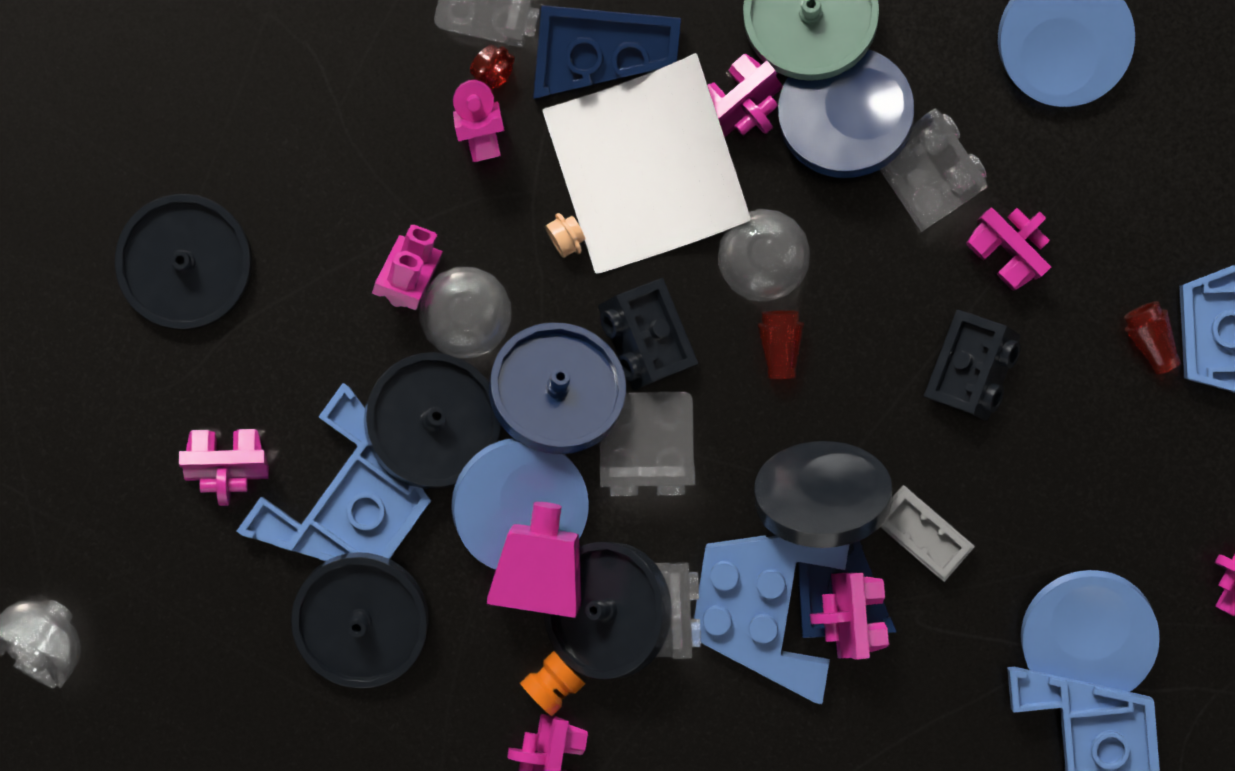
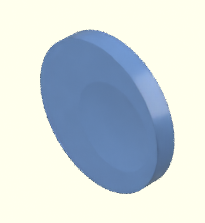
M1010 0L1003 12L998 30L1000 59L1012 81L1029 97L1041 103L1059 107L1086 104L1111 90L1126 72L1135 46L1133 17L1124 0Z
M514 438L498 441L478 452L461 471L452 496L454 525L469 552L480 562L496 570L508 532L513 524L531 525L534 502H549L562 506L559 530L576 533L580 538L586 525L589 510L586 485L579 470L565 454H550L536 451Z
M1078 571L1055 579L1034 597L1026 610L1021 627V644L1029 670L1127 692L1132 691L1146 678L1155 663L1159 649L1158 623L1147 598L1128 580L1105 571Z

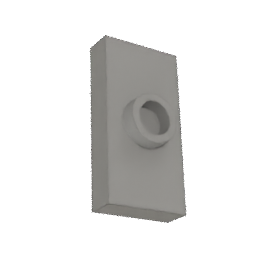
M904 485L892 497L890 513L885 522L880 526L881 529L943 582L946 581L975 547Z

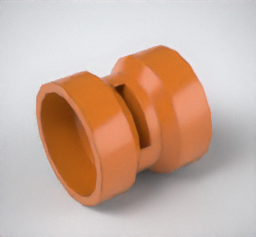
M553 651L544 659V666L538 673H530L520 682L526 692L550 716H553L562 707V699L568 694H576L586 684L576 671L560 658L556 651Z

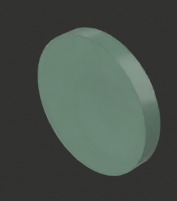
M744 0V27L747 39L756 55L763 62L767 61L776 72L798 80H823L849 70L867 53L877 31L879 4L878 0Z

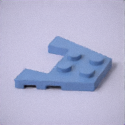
M1235 265L1181 285L1180 306L1184 379L1235 393Z
M342 383L319 415V418L357 444L353 454L302 524L264 497H260L236 532L242 536L254 538L323 561L342 554L356 552L372 553L390 559L432 500L423 488L414 487L399 481L378 463L370 450L365 435V407L352 389L345 383Z
M766 535L708 543L704 553L691 638L812 702L822 704L830 659L782 650L797 562L845 570L849 544L831 548H814L797 545L778 536L766 537Z
M1007 667L1010 704L1013 713L1060 708L1065 771H1160L1154 700L1150 696L1028 669Z

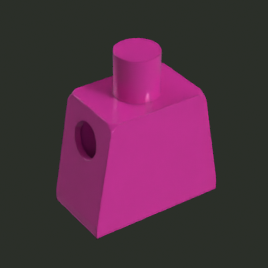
M534 502L531 525L513 524L508 532L487 597V604L576 618L581 606L579 535L559 530L562 506L549 502Z

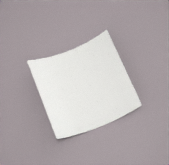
M696 53L630 81L543 109L546 124L579 225L585 235V243L596 274L696 242L751 220Z

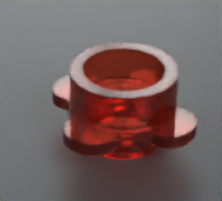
M489 45L475 57L470 67V74L475 77L474 80L484 82L492 90L494 87L501 86L509 78L515 57L512 54L507 55L508 49L504 46L497 48L495 45Z

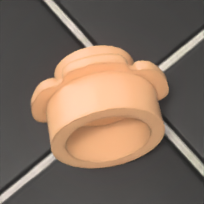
M560 213L555 214L556 220L545 225L553 245L563 258L573 252L580 254L581 246L579 243L586 240L581 227L573 216L565 219Z

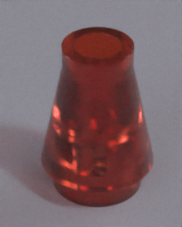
M1158 301L1142 305L1124 316L1128 325L1125 331L1152 365L1155 374L1165 373L1181 364L1175 346L1168 310H1162Z
M773 310L762 312V323L758 324V329L768 366V378L789 379L796 377V364L804 323L799 322V311Z

